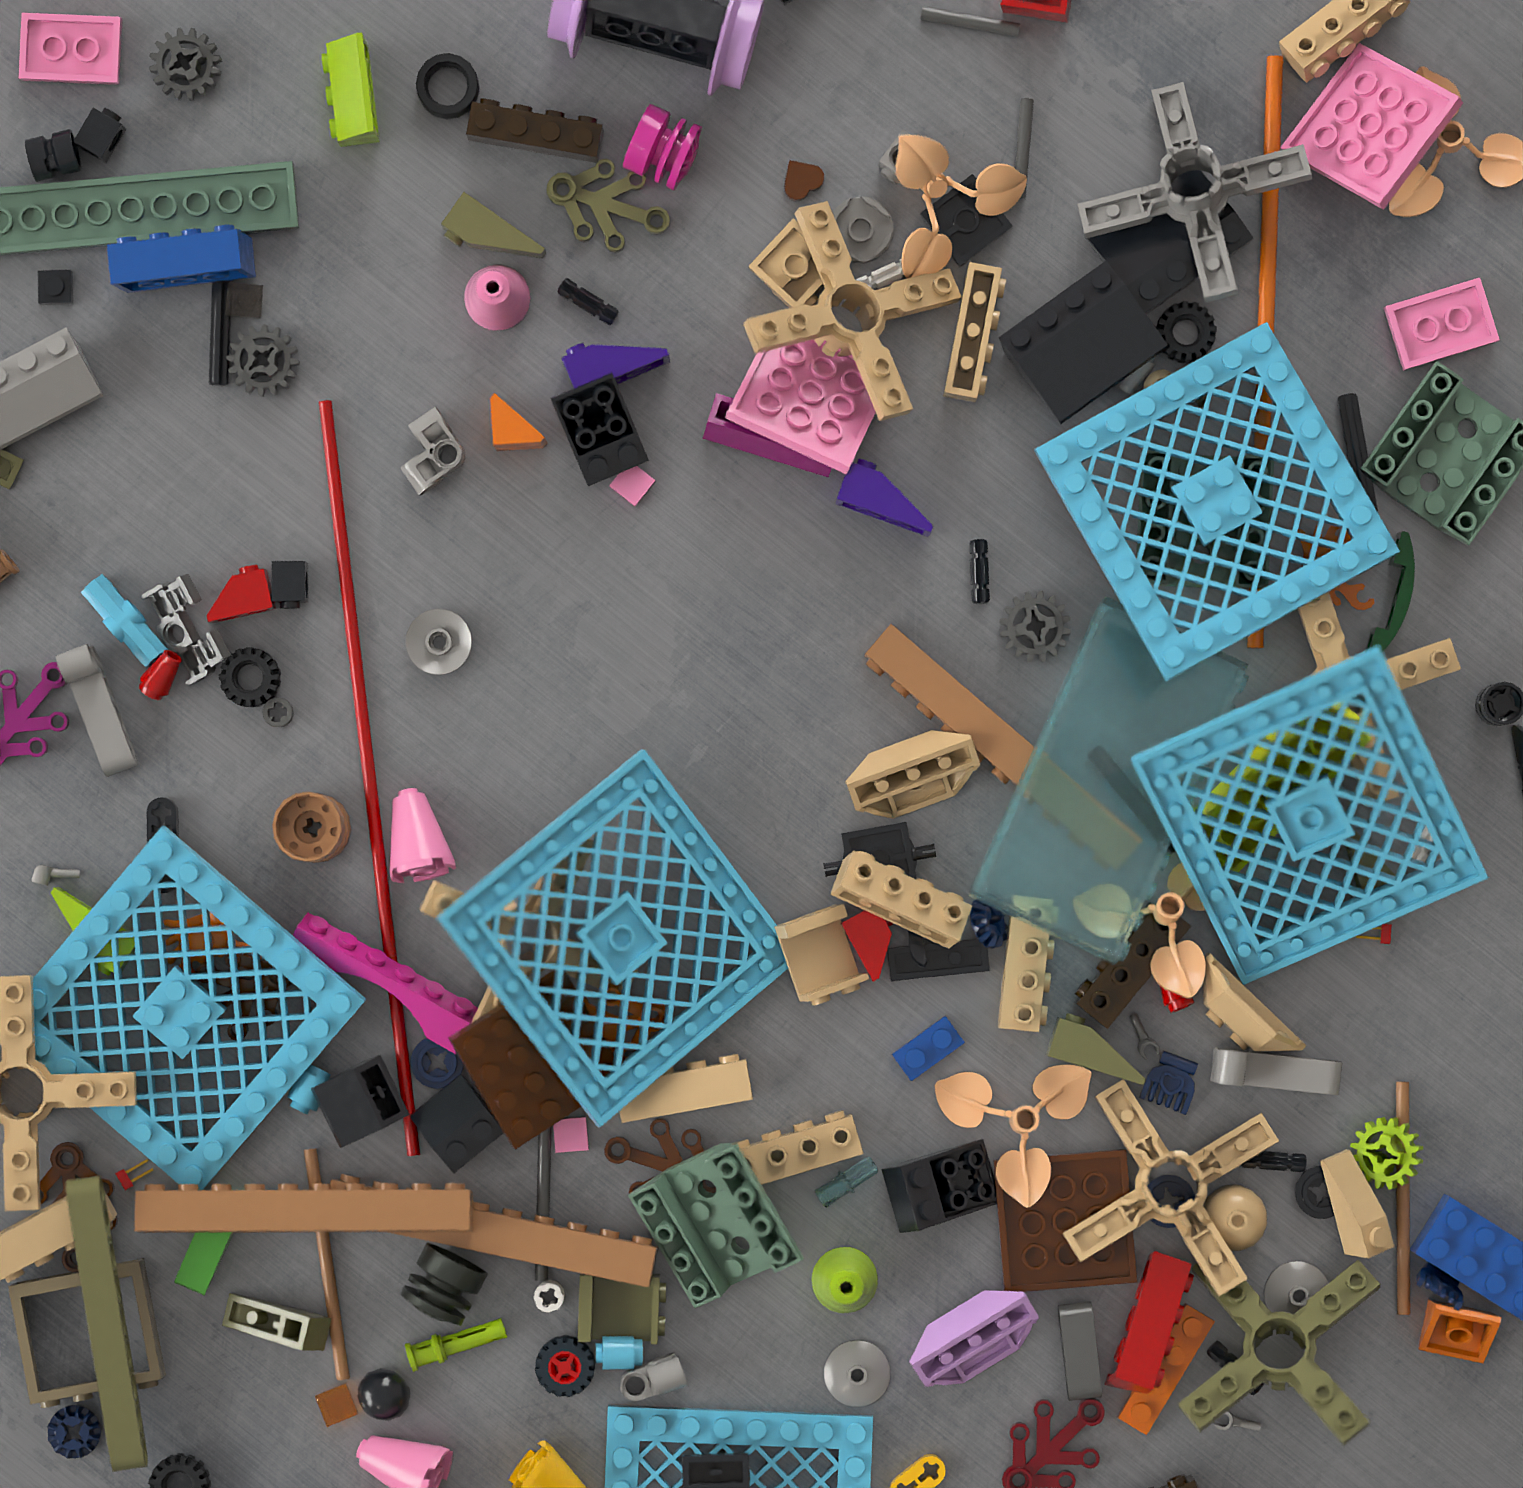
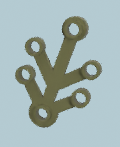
M609 159L599 160L594 167L576 176H572L569 173H557L552 176L547 183V195L554 204L565 207L574 225V235L581 242L591 240L594 230L592 225L584 220L576 201L591 207L605 236L606 248L613 253L620 252L624 248L625 240L623 235L617 232L608 212L642 223L648 232L655 235L664 233L669 227V214L664 208L655 206L644 210L613 199L631 189L638 191L644 188L646 184L645 174L641 176L642 182L640 185L636 186L630 183L631 176L636 174L630 171L626 177L596 192L582 189V187L599 178L609 180L614 176L615 166ZM602 164H608L611 166V172L607 175H602L599 172V167ZM566 184L570 188L569 193L566 195L558 194V186ZM660 216L663 219L662 225L660 227H653L650 223L652 217ZM587 226L590 229L589 235L586 237L579 236L577 233L579 227ZM613 236L621 239L620 246L616 248L611 247L608 243L609 239Z

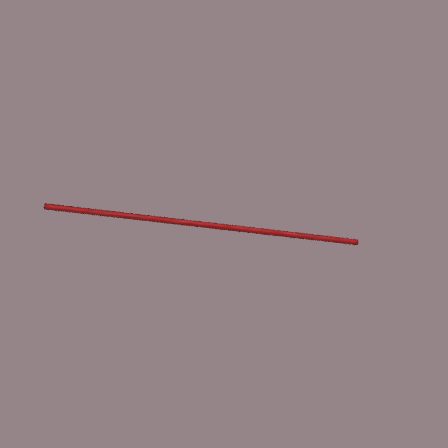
M325 400L318 403L382 946L385 955L398 962L332 400ZM388 992L400 1096L411 1115L415 1111L403 1003ZM408 1115L403 1118L407 1156L420 1155L418 1129Z

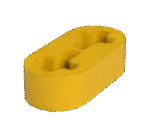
M926 1454L896 1476L889 1488H898L897 1485L901 1482L907 1486L914 1480L917 1484L912 1488H934L945 1477V1465L937 1455ZM928 1462L930 1465L937 1463L939 1465L936 1469L938 1475L935 1478L927 1475L920 1481L918 1477L925 1471L924 1463Z

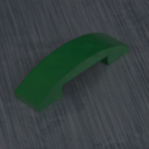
M1401 531L1397 533L1395 544L1400 552L1391 557L1389 565L1401 568L1386 627L1385 629L1379 627L1371 628L1366 651L1379 646L1383 652L1396 636L1407 614L1415 579L1414 552L1408 532Z

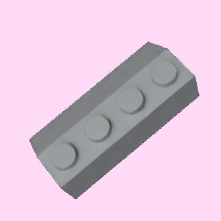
M67 327L0 362V450L104 396L78 342Z

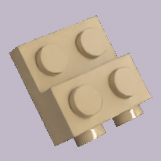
M794 218L748 266L789 308L804 304L813 306L819 300L815 294L824 285L801 228Z

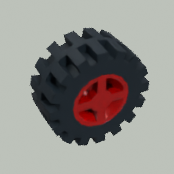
M569 1335L557 1336L545 1343L539 1351L535 1363V1372L538 1382L548 1393H553L558 1397H572L575 1394L581 1393L590 1384L595 1371L594 1355L586 1343L577 1342V1337H570Z

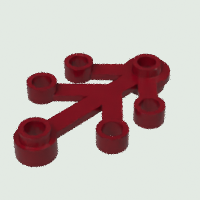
M1095 1398L1082 1400L1077 1408L1078 1414L1050 1440V1418L1054 1413V1408L1050 1401L1040 1399L1033 1407V1412L1037 1417L1036 1454L1027 1463L1025 1442L1030 1436L1029 1428L1022 1422H1016L1010 1427L1009 1434L1013 1440L1012 1465L1004 1471L1002 1476L1004 1488H1074L1076 1479L1068 1470H1062L1057 1475L1036 1473L1045 1464L1083 1465L1088 1469H1092L1099 1464L1100 1456L1092 1447H1086L1081 1451L1060 1450L1086 1425L1095 1426L1103 1420L1105 1410L1101 1402ZM1041 1404H1047L1050 1407L1049 1413L1045 1416L1039 1415L1037 1412ZM1088 1405L1096 1407V1414L1092 1417L1084 1414V1409ZM1017 1427H1023L1026 1430L1023 1438L1018 1439L1014 1437L1013 1432ZM1087 1452H1092L1096 1456L1095 1461L1091 1464L1083 1461V1457ZM1016 1474H1021L1025 1477L1022 1485L1017 1486L1013 1484L1012 1479ZM1063 1475H1068L1072 1479L1071 1484L1067 1487L1059 1484V1480Z

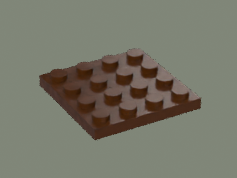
M555 969L539 979V986L553 988ZM563 970L561 989L576 990L568 974ZM539 992L551 1008L552 993ZM560 995L559 1012L573 1014L575 995ZM583 1002L581 1014L591 1015ZM502 1003L448 1037L499 1126L515 1150L582 1107ZM559 1018L571 1034L572 1019ZM581 1020L579 1038L593 1039L595 1021ZM579 1044L591 1060L592 1045ZM601 1046L599 1064L613 1065L614 1054L610 1047ZM599 1070L603 1077L611 1072L609 1070Z
M1126 1149L1047 1155L1051 1164L1049 1183L1041 1198L1028 1208L1022 1206L1000 1187L996 1178V1165L999 1159L993 1160L1004 1291L1027 1292L1137 1283L1133 1231L1081 1263L1063 1235L1067 1230L1130 1193Z

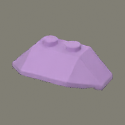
M984 1290L928 1324L909 1362L925 1387H931L934 1384H963L1020 1349L1030 1333L1032 1325L1037 1322L1039 1316L1024 1292Z

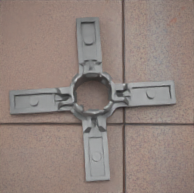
M1181 82L1151 90L1167 154L1160 163V166L1163 168L1161 169L1159 183L1077 204L1085 237L1090 238L1150 222L1155 216L1167 213L1174 220L1186 224L1205 302L1237 295L1238 290L1218 214L1225 208L1231 196L1239 194L1250 196L1311 180L1312 174L1304 144L1221 166L1216 156L1212 157L1214 151L1208 146H1200L1184 83ZM1201 170L1210 173L1216 178L1214 185L1209 189V193L1206 192L1198 197L1186 198L1184 200L1182 196L1176 195L1172 191L1170 192L1172 182L1179 175L1187 171Z

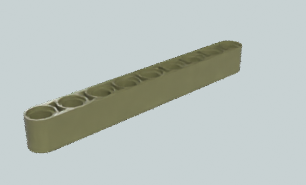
M101 1176L66 1181L67 1203L111 1467L113 1472L147 1467V1446L103 1181Z

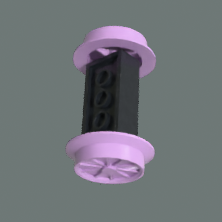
M553 0L547 37L566 42L570 58L576 57L585 34V36L712 70L708 87V95L712 96L721 85L741 90L753 53L765 0H730L727 13V6L720 5L715 0Z

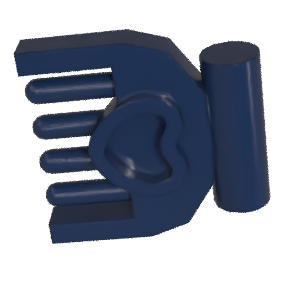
M1163 1050L1159 1059V1063L1163 1065L1153 1067L1147 1074L1139 1098L1145 1100L1151 1081H1154L1148 1096V1101L1152 1102L1160 1083L1161 1090L1156 1104L1161 1105L1165 1094H1167L1165 1107L1170 1108L1174 1095L1179 1092L1173 1110L1177 1112L1184 1094L1187 1093L1180 1112L1186 1115L1195 1092V1083L1189 1074L1194 1076L1198 1063Z
M1427 1262L1416 1275V1285L1421 1287L1425 1282V1288H1430L1434 1294L1441 1296L1442 1299H1445L1447 1295L1448 1302L1450 1304L1454 1303V1308L1459 1311L1463 1305V1293L1458 1288L1460 1281Z

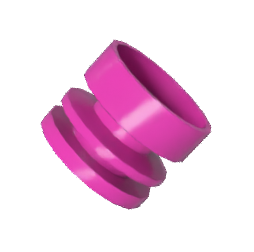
M650 104L635 130L622 166L640 176H643L651 165L657 166L654 182L659 184L668 171L670 175L666 187L675 190L680 181L688 174L697 155L702 126L694 123L687 136H685L683 133L687 124L686 119L682 118L672 130L668 128L670 112Z

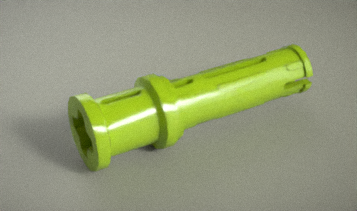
M498 1318L443 1337L440 1334H434L431 1336V1339L413 1345L408 1342L405 1343V1349L413 1372H416L420 1366L436 1361L440 1364L444 1363L445 1360H448L447 1356L490 1342L506 1339L507 1334L502 1318Z

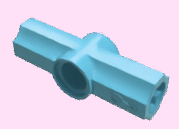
M103 574L92 580L81 591L82 595L103 618L102 622L121 643L124 642L133 655L146 668L153 664L163 654L164 650H168L145 623L147 620L128 599L125 600L117 588Z

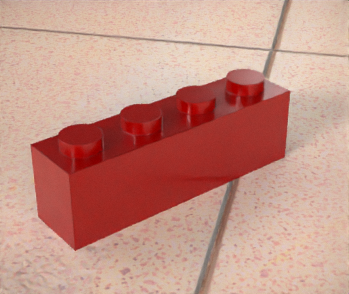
M1153 1251L1148 1255L1134 1299L1138 1300L1137 1305L1132 1306L1124 1325L1125 1330L1128 1331L1127 1337L1121 1339L1113 1357L1115 1362L1118 1363L1117 1369L1113 1374H1107L1104 1385L1145 1394L1153 1391L1154 1387H1160L1165 1369L1160 1368L1163 1356H1169L1175 1338L1170 1336L1173 1324H1179L1184 1311V1306L1180 1305L1183 1292L1188 1293L1193 1282L1194 1274L1189 1273L1192 1266L1191 1263L1157 1251Z

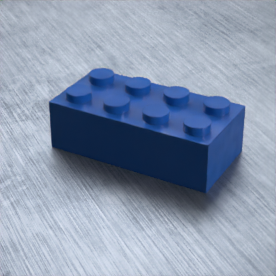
M218 225L214 227V232L202 233L201 229H186L181 231V236L169 237V233H153L149 235V240L137 241V237L117 238L116 244L107 245L110 283L127 293L214 283L216 281L255 278L252 238L243 233L242 230L234 229V225Z
M1444 1194L1411 1246L1410 1251L1523 1321V1242L1457 1200Z

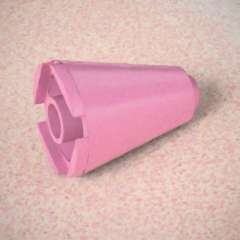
M490 265L477 271L469 280L465 289V306L470 317L478 325L488 330L509 329L524 319L529 309V287L523 276L513 268L504 265ZM493 289H499L498 292L494 294L490 293Z
M417 788L399 791L398 797L392 800L390 876L392 882L404 883L403 877L407 876L413 877L414 882L425 881L448 874V867L455 870V859L425 793L418 792Z
M372 1435L368 1440H362L358 1447L356 1458H359V1466L389 1488H438L442 1479L447 1480L453 1460V1452L444 1446Z

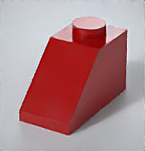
M258 564L239 568V574L230 577L206 615L208 622L213 624L276 609L275 602L272 601V588L268 571L264 568L259 569Z
M863 910L841 924L874 982L880 977L892 935L889 927L894 923Z

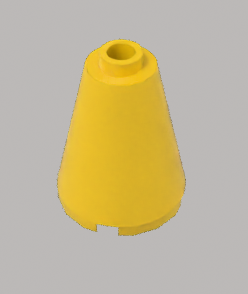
M545 1440L537 1443L541 1448L536 1453L530 1449L524 1455L509 1478V1481L513 1483L512 1488H587L552 1445Z

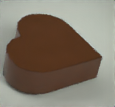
M789 160L784 192L790 200L801 201L808 196L809 191H816L822 187L824 173L819 166Z

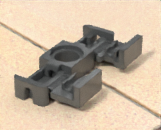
M189 574L177 577V580L172 583L165 582L153 587L142 594L141 599H150L162 622L156 628L167 649L179 654L191 677L185 683L190 685L213 674L216 671L215 665L230 657L231 654L218 629L208 632L206 634L208 638L206 641H203L197 633L189 615L185 611L187 609L185 605L188 603L194 605L202 599ZM175 625L181 626L184 630L182 642L177 641L173 636V627Z

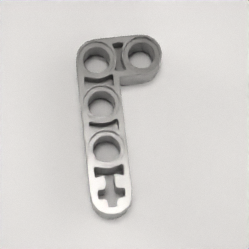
M87 643L56 655L61 675L65 682L71 686L105 776L109 777L138 766L134 748L94 646Z
M1214 1048L1210 1081L1237 1086L1248 1085L1339 1095L1342 1062Z

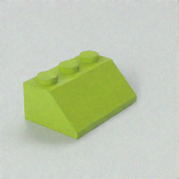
M355 33L326 43L327 53L321 54L323 71L330 74L331 86H325L327 105L334 107L335 118L329 119L331 138H337L340 147L380 142L369 47L363 33Z

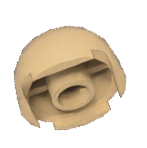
M1224 1185L1210 1194L1203 1204L1204 1209L1231 1251H1242L1254 1246L1263 1236L1267 1226V1210L1262 1199L1251 1189L1241 1185Z

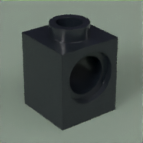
M105 107L102 112L92 108L73 142L79 148L107 163L126 128L119 123L121 117Z
M272 561V601L280 603L281 609H300V603H308V563L306 561Z

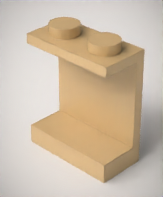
M844 904L831 905L774 926L800 1002L811 1001L812 1006L831 1000V993L841 990L842 995L854 992L861 988L859 983L869 980L867 973L858 972L841 924V919L848 917Z

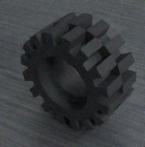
M1182 301L1179 304L1171 305L1160 316L1156 329L1168 344V348L1162 353L1167 354L1170 360H1178V363L1188 361L1191 363L1202 358L1211 349L1216 339L1217 326L1214 325L1215 319L1213 315H1209L1208 309L1205 306L1202 308L1199 306V303ZM1190 320L1196 324L1198 338L1194 343L1184 345L1175 339L1173 328L1178 321Z
M246 647L244 649H237L220 667L221 674H219V680L221 681L220 687L222 691H224L225 696L229 700L240 706L260 707V705L275 697L277 688L281 684V672L278 669L277 662L270 654L258 648ZM246 665H256L263 675L261 685L254 690H245L238 683V673Z
M178 1453L175 1456H168L154 1468L148 1484H150V1488H167L169 1476L177 1472L184 1473L191 1479L192 1488H210L211 1480L208 1478L210 1475L209 1471L204 1469V1463L201 1460L198 1462L193 1455L184 1456V1453Z

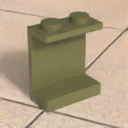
M580 1273L577 1342H591L592 1339L602 1340V1336H634V1339H642V1341H651V1344H658V1336H665V1316H659V1303H666V1283H660V1274H653L651 1286L644 1287Z

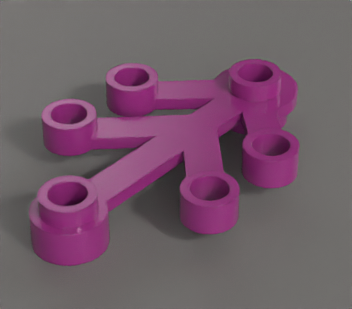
M51 662L44 666L41 672V682L19 708L16 695L17 674L7 669L0 672V687L2 688L5 725L0 730V766L7 757L22 755L42 757L48 751L47 742L39 737L31 738L27 743L7 744L15 733L49 729L62 732L69 726V718L62 712H54L50 716L29 718L52 689H60L67 684L61 675L57 662ZM52 669H57L60 677L57 681L52 682L49 679V672ZM7 673L13 676V682L9 686H5L2 682L3 676ZM58 715L64 719V724L60 728H56L53 725V719ZM35 741H40L43 745L42 751L38 754L32 751V744Z

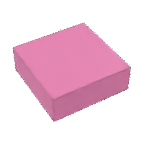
M638 466L619 473L609 487L636 507L656 481Z
M586 1117L563 1118L553 1125L555 1153L589 1150Z

